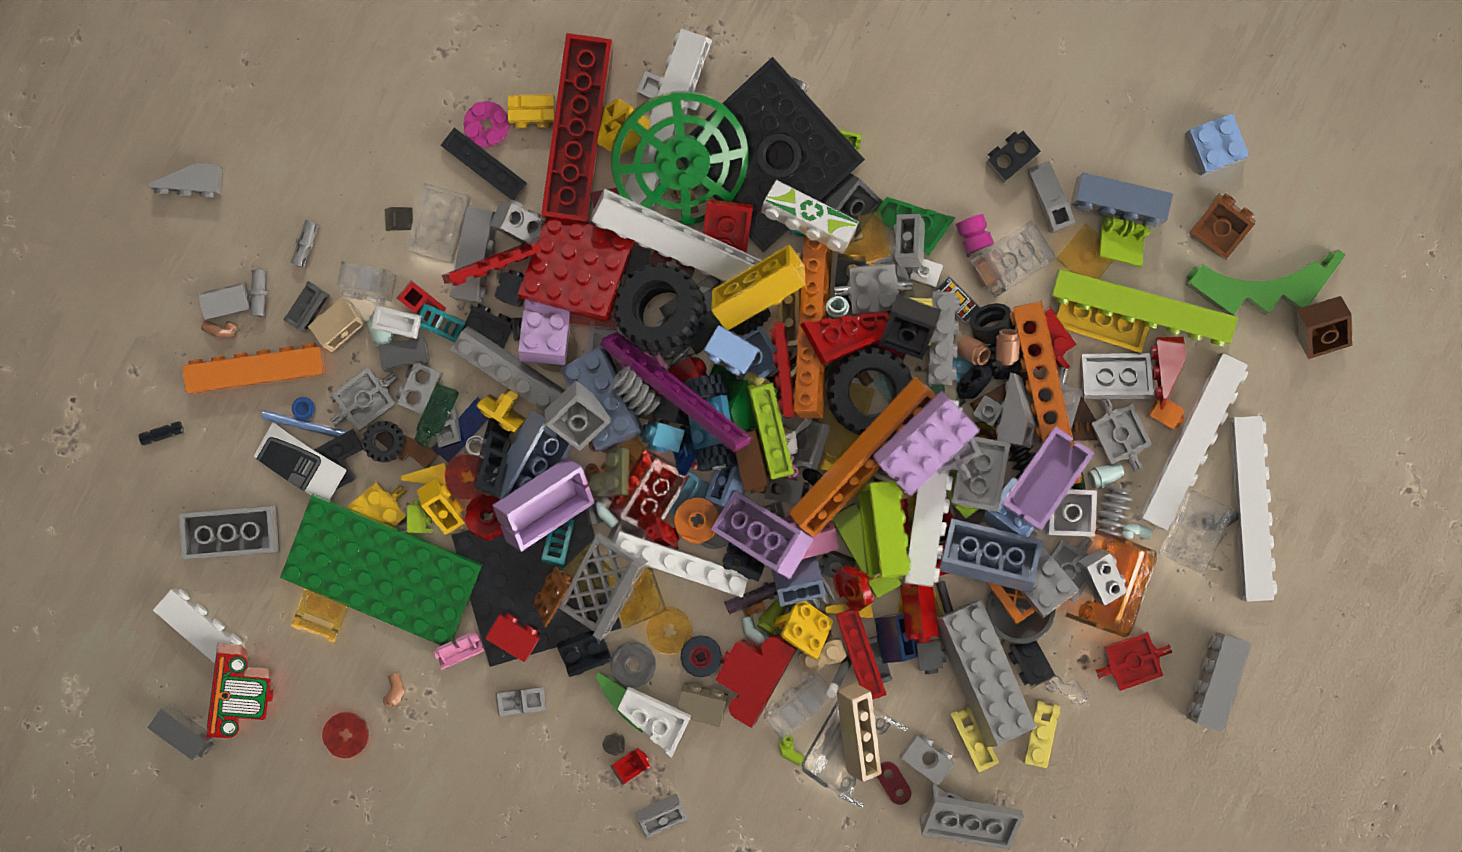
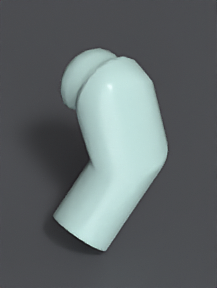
M602 497L600 501L596 502L599 518L612 529L619 520L608 510L612 505V501L608 497Z
M1139 524L1125 525L1121 529L1123 531L1121 537L1124 540L1131 541L1133 535L1150 540L1153 529Z
M752 616L741 618L746 639L758 646H762L763 642L769 638V634L755 629Z

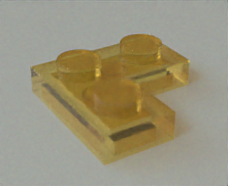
M880 210L858 215L863 238L850 241L844 254L865 256L866 262L890 256L891 251Z
M644 569L633 588L636 598L626 602L620 612L624 628H630L667 611L653 569Z

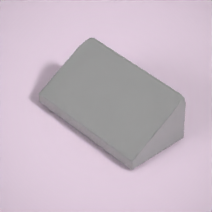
M677 794L671 795L635 813L646 838L688 820Z

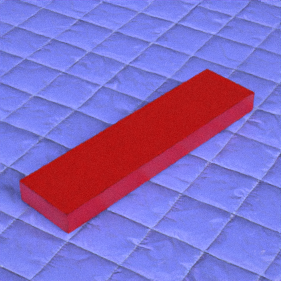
M849 609L835 614L859 685L871 691L872 700L887 695L859 611Z

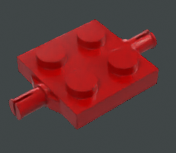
M1048 307L1044 312L1055 360L1059 368L1063 367L1065 371V368L1069 369L1070 365L1063 358V355L1076 346V342L1052 308ZM1026 321L1024 324L1025 331L1035 333L1036 324L1033 321ZM1034 343L1029 347L1032 355L1038 356L1041 354L1042 349L1040 345ZM1037 366L1036 368L1037 370H1040L1043 367Z
M1149 632L1105 646L1108 666L1096 669L1097 677L1100 679L1111 674L1115 678L1120 691L1162 677L1164 675L1160 667V657L1173 653L1172 649H1170L1171 646L1168 644L1156 648L1151 641Z

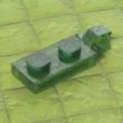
M439 384L436 385L416 428L417 433L414 440L419 445L428 447L432 436L435 437L437 433H441L459 395L457 390Z

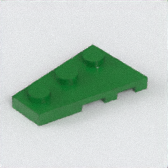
M889 197L884 199L873 215L874 218L894 231L897 215L920 214L925 223L924 253L928 256L956 218Z

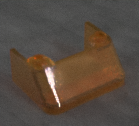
M1096 529L1094 534L1106 538L1102 543L1101 549L1111 552L1117 560L1116 567L1126 580L1124 585L1127 593L1105 606L1095 601V599L1094 602L1086 601L1080 606L1078 616L1067 612L1065 617L1122 637H1127L1132 632L1157 562V553L1155 550Z

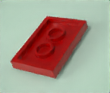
M707 199L703 234L747 253L753 205Z

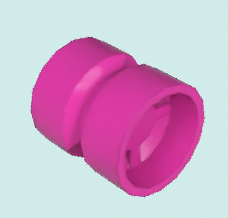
M984 214L973 216L955 224L960 236L965 237L962 243L966 254L979 251L994 244L991 233L984 230L987 227Z

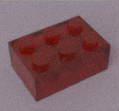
M644 449L629 473L628 495L615 496L609 508L619 518L646 531L648 527L657 524V517L662 520L665 519L690 476L679 466Z

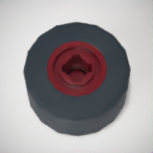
M698 635L685 642L681 650L680 660L687 673L694 677L703 678L717 671L721 664L722 653L720 646L714 639Z

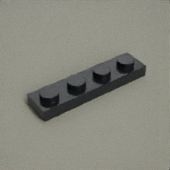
M455 127L440 145L511 200L515 201L528 184Z

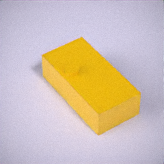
M789 244L712 290L711 310L728 331L769 306L778 305L786 296L804 287L805 265Z

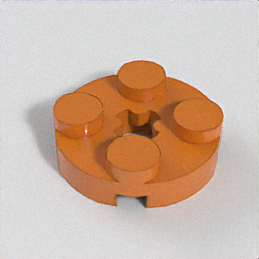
M693 497L686 499L675 511V529L687 542L694 544L703 543L716 535L711 528L718 519L719 513L717 508L705 498ZM696 514H700V518L703 519V523H699L697 527L693 526V522L690 521L691 517H695Z

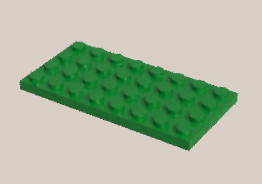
M313 493L280 578L442 646L453 641L483 564Z

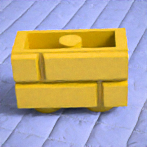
M554 94L508 95V123L514 125L515 129H526L527 125L535 124L537 128L547 129L550 128V124H554Z

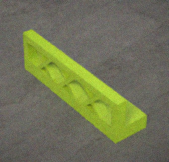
M773 383L760 386L748 385L747 390L768 476L771 479H776L794 474Z

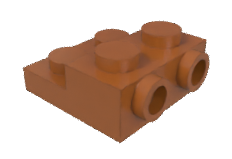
M1218 193L1204 214L1192 227L1190 233L1227 260L1255 225L1256 220L1253 219L1254 213L1249 209L1243 207L1241 210L1234 205L1236 200L1227 193L1224 196Z

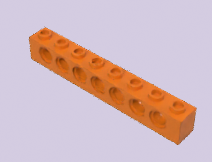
M804 234L803 264L805 265V286L801 288L794 412L800 418H823L826 364L822 365L800 324L803 321L811 320V322L829 318L826 304L830 300L832 250L827 245L819 241H813Z
M1042 300L1013 307L1014 312H1011L1010 316L1013 326L1017 325L1018 336L1020 337L1019 348H1022L1024 357L1020 358L1023 371H1027L1029 380H1026L1028 394L1032 393L1034 402H1031L1033 416L1037 415L1039 424L1036 425L1037 436L1042 438L1044 443L1052 430L1057 427L1073 438ZM1026 321H1033L1036 324L1035 333L1025 331L1024 324ZM1036 343L1040 345L1042 349L1040 355L1034 356L1030 353L1029 347L1031 344ZM1035 367H1044L1047 371L1046 377L1038 378L1034 373ZM1041 389L1050 390L1052 394L1050 400L1045 401L1040 398L1039 392ZM1048 411L1054 412L1057 416L1056 422L1048 423L1044 418L1045 413ZM1074 440L1069 443L1070 446L1074 445ZM1080 474L1079 477L1076 479V481L1074 482V484H1076V483H1081V481H1082V476H1081V474Z

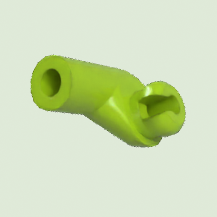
M785 734L781 736L778 742L781 756L800 766L805 756L794 750L791 735Z

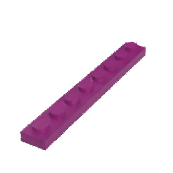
M615 332L602 338L600 346L607 350L609 354L617 358L626 367L629 366L643 381L655 388L658 393L665 396L728 448L736 451L749 444L751 436L643 351L639 350L620 333Z

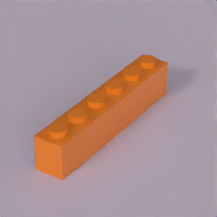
M315 343L303 344L302 349L293 350V346L281 347L279 352L270 353V349L256 351L257 355L248 356V353L234 354L233 359L225 360V356L211 357V362L205 363L202 362V359L189 360V365L182 366L185 392L192 394L326 375L323 348L316 347Z

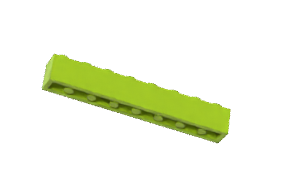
M1057 269L1050 296L1055 297V302L1068 305L1069 301L1078 303L1077 308L1090 311L1091 307L1100 309V314L1111 317L1113 313L1121 314V319L1134 323L1135 319L1143 320L1144 326L1157 329L1158 325L1165 326L1166 332L1178 335L1180 331L1189 333V338L1200 341L1202 337L1210 338L1211 344L1222 347L1224 343L1231 344L1238 317L1062 269Z

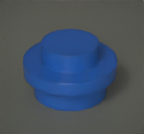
M307 397L297 398L292 404V413L300 420L311 418L315 412L313 401Z

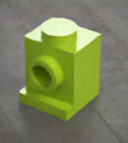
M414 500L413 505H407V533H433V528H428V524H432V518L421 506L420 500Z

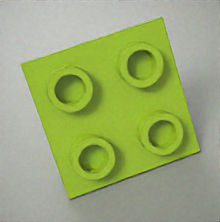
M1103 215L1099 257L1143 267L1144 237L1149 236L1150 228L1146 224L1139 225L1135 224L1134 221L1128 222L1127 219L1120 220L1116 219L1115 216L1108 217Z

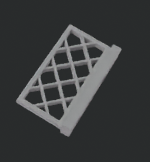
M598 533L558 608L593 630V636L602 640L610 633L648 560L642 556L636 558ZM599 542L606 546L608 555L599 556L597 549ZM621 556L629 561L627 566L619 569L615 557ZM610 558L613 570L604 571L601 560ZM596 561L599 573L590 574L587 566L588 563ZM615 574L617 585L609 587L606 575ZM600 577L604 588L594 589L591 578ZM586 579L589 591L580 592L578 582L579 580ZM605 592L608 601L606 604L599 605L596 593ZM591 595L594 606L585 608L582 596ZM576 597L580 609H573L567 605L569 599ZM596 610L598 617L596 623L588 618L587 611Z

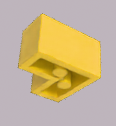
M619 98L603 108L597 144L612 152L613 142L619 128L635 108ZM642 116L638 122L649 130L651 120ZM632 129L626 135L620 155L637 146L642 138Z

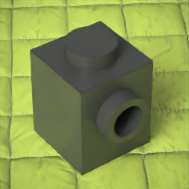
M936 639L924 643L915 642L919 670L924 671L925 674L938 673V669L943 668V663L946 662L945 649H941L940 641Z

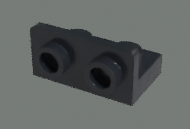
M480 303L477 307L471 305V311L462 331L467 326H470L504 349L515 327L514 324L510 323L512 318L501 313L497 317L490 313V308Z
M593 630L556 644L569 677L580 675L585 671L603 666L612 661L605 639L599 640L594 637Z
M1037 640L1027 644L1009 645L1011 652L1007 654L1012 664H1018L1022 671L1018 674L1024 686L1029 684L1030 688L1033 689L1056 677Z

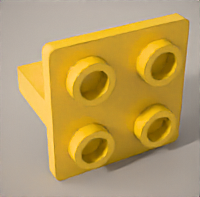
M507 389L504 394L502 393L498 399L492 394H488L477 404V407L481 409L480 412L488 418L493 417L507 431L515 432L526 420L525 417L513 410L521 396L510 389Z
M807 601L794 603L790 613L778 616L774 625L783 630L782 638L815 660L819 658L833 620Z

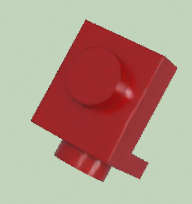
M639 748L630 751L610 765L622 785L651 766L648 763L647 755L640 751Z

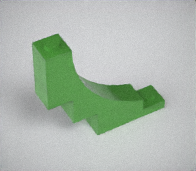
M1339 249L1332 253L1329 251L1321 261L1324 264L1323 266L1313 261L1289 276L1260 282L1233 279L1221 275L1202 264L1197 268L1194 266L1186 276L1189 280L1185 285L1229 315H1234L1245 300L1264 314L1270 313L1280 298L1294 308L1300 309L1311 304L1346 254Z

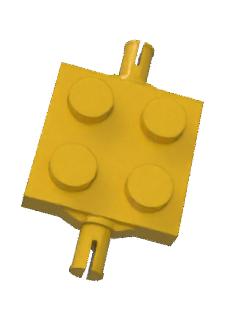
M376 481L347 507L395 527L407 516L399 507L397 501L407 491L403 489L397 494L403 488L400 484L399 487L390 493L384 490Z

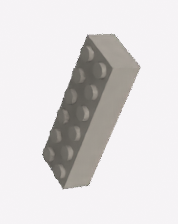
M982 600L970 602L938 617L940 639L986 746L1002 745L1036 728Z

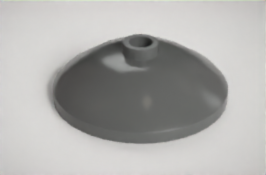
M1002 587L1006 593L1015 594V589ZM992 591L986 604V611L996 634L1002 639L1015 644H1027L1043 637L1051 628L1056 614L1055 609L1042 619L1037 611H1035L1016 625ZM1017 599L1016 602L1018 610H1028L1031 608L1027 600Z

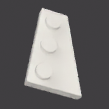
M630 687L627 688L618 707V710L649 735L650 739L655 744L660 745L665 750V753L672 758L691 718L690 714Z

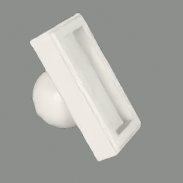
M376 305L371 328L417 338L422 316Z

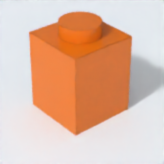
M1155 400L1147 417L1169 430H1174L1175 427L1179 428L1183 423L1185 409L1170 400L1167 401L1164 409H1160V402Z

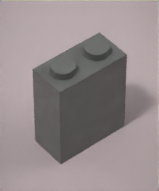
M173 705L161 708L147 727L191 760L207 755L214 746L212 741L215 737H207V730Z

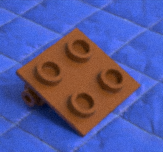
M555 566L552 573L548 574L541 592L537 593L534 600V605L544 627H547L572 582V576L568 573L561 575L557 566Z

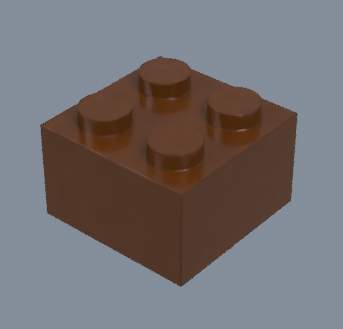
M1341 296L1297 309L1298 341L1308 359L1353 346L1352 314Z

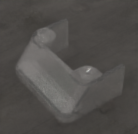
M836 701L802 761V770L837 797L863 808L864 804L851 795L856 785V778L848 774L846 770L838 702ZM873 706L877 735L884 734L891 724L905 732L907 731L908 727Z

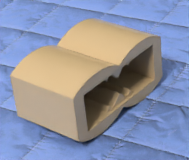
M833 638L824 643L818 659L814 660L802 651L797 656L804 673H813L823 668L825 664L831 665L842 661L847 655L841 640Z

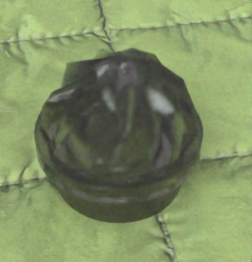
M618 733L607 735L602 743L603 749L613 756L623 753L625 750L624 736L618 735Z

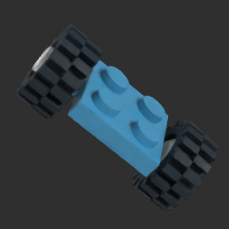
M705 375L688 379L684 382L688 388L731 421L725 375ZM689 416L698 471H716L738 466L736 452L725 445L720 446L724 443Z

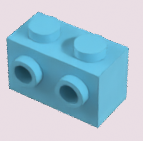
M651 420L644 424V433L641 434V437H643L642 442L648 443V449L665 454L667 449L679 452L685 430Z

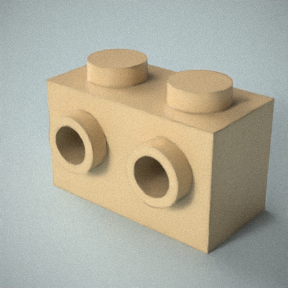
M342 297L334 301L331 307L323 314L315 317L308 327L320 344L333 352L364 326L366 321L355 306Z

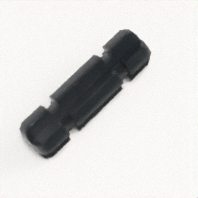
M180 421L171 423L170 426L165 425L152 429L150 432L140 433L138 435L141 445L151 444L152 441L157 442L172 437L173 434L183 433L184 427Z

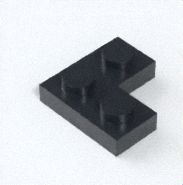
M354 429L314 449V451L346 469L336 490L356 479L345 460L363 450V445Z

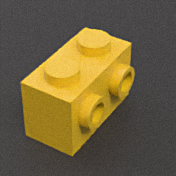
M437 478L417 489L421 506L445 535L465 524L462 516L463 506L458 499L453 500L451 491L446 484L441 485Z

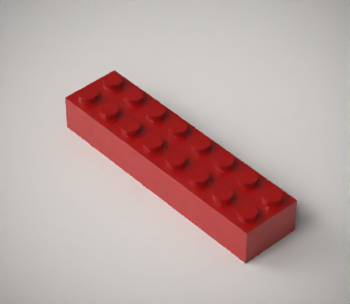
M566 33L541 211L543 218L567 219L585 224L589 222L591 193L593 192L599 150L597 141L603 108L605 106L613 49L612 39Z

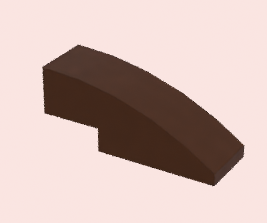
M383 432L376 437V440L387 449L392 446L393 440L388 433ZM404 435L406 445L403 448V453L398 458L401 461H405L410 455L424 468H429L440 454L415 438Z

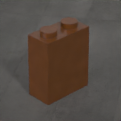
M757 429L747 431L746 433L751 436L749 444L735 451L744 491L750 490L751 494L766 490L765 486L770 484Z

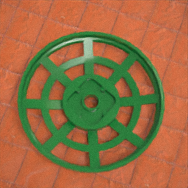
M673 91L660 94L638 106L619 128L611 152L613 180L622 197L632 201L625 190L620 174H635L639 187L647 196L639 205L649 209L654 203H657L667 208L681 209V221L677 222L686 226L705 220V214L691 219V207L706 202L707 199H710L715 194L725 202H731L741 188L748 167L747 140L742 126L736 117L716 99L691 91ZM681 101L701 102L716 109V112L709 122L697 116L682 115ZM671 102L673 116L657 122L649 130L638 122L651 109ZM724 116L735 128L740 139L741 148L729 151L725 138L717 129ZM684 123L697 124L704 127V129L696 138L685 134ZM674 124V136L667 138L663 142L655 136L661 129ZM630 129H632L642 137L635 151L634 164H620L623 142ZM713 134L718 140L722 152L709 155L704 144ZM647 143L657 149L654 162L641 164L644 149ZM681 157H686L688 159L687 165L682 168L677 167V160ZM742 157L740 176L730 193L721 186L727 177L730 160ZM723 162L720 176L717 182H714L707 176L710 164ZM656 172L661 183L651 191L645 183L642 173ZM700 183L709 189L703 196L690 201V189ZM668 188L680 190L681 202H672L660 197Z

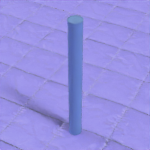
M266 410L262 413V419L332 437H338L347 432Z

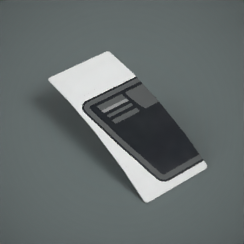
M275 423L271 424L254 454V458L309 495L314 493L329 500L346 472V469L314 451Z

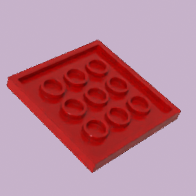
M546 217L537 241L542 251L532 255L523 282L519 288L518 297L607 320L635 240L622 238L615 231L573 220Z

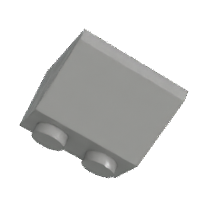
M575 381L545 409V425L579 451L611 422V418L595 395L578 381Z

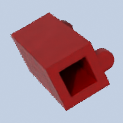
M909 583L900 585L907 640L916 639L917 643L930 642V637L939 636L933 587Z

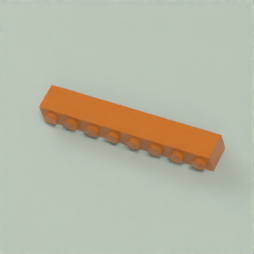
M915 376L789 512L800 528L815 538L881 467L874 455L937 396L925 383Z

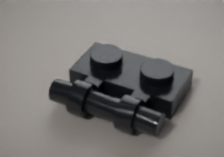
M730 542L726 549L727 553H725L722 560L723 568L730 570L733 566L739 568L737 573L747 579L759 582L765 564Z

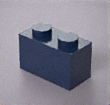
M904 613L874 618L883 664L904 662L918 658L915 639L907 640Z

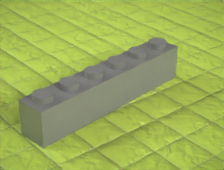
M467 326L461 332L450 349L543 412L565 391L470 326Z

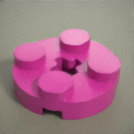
M491 101L475 103L464 117L465 134L470 140L483 148L494 147L506 139L510 130L507 113L500 105ZM486 118H489L490 123L493 124V127H488L487 131L483 130L481 121H485Z

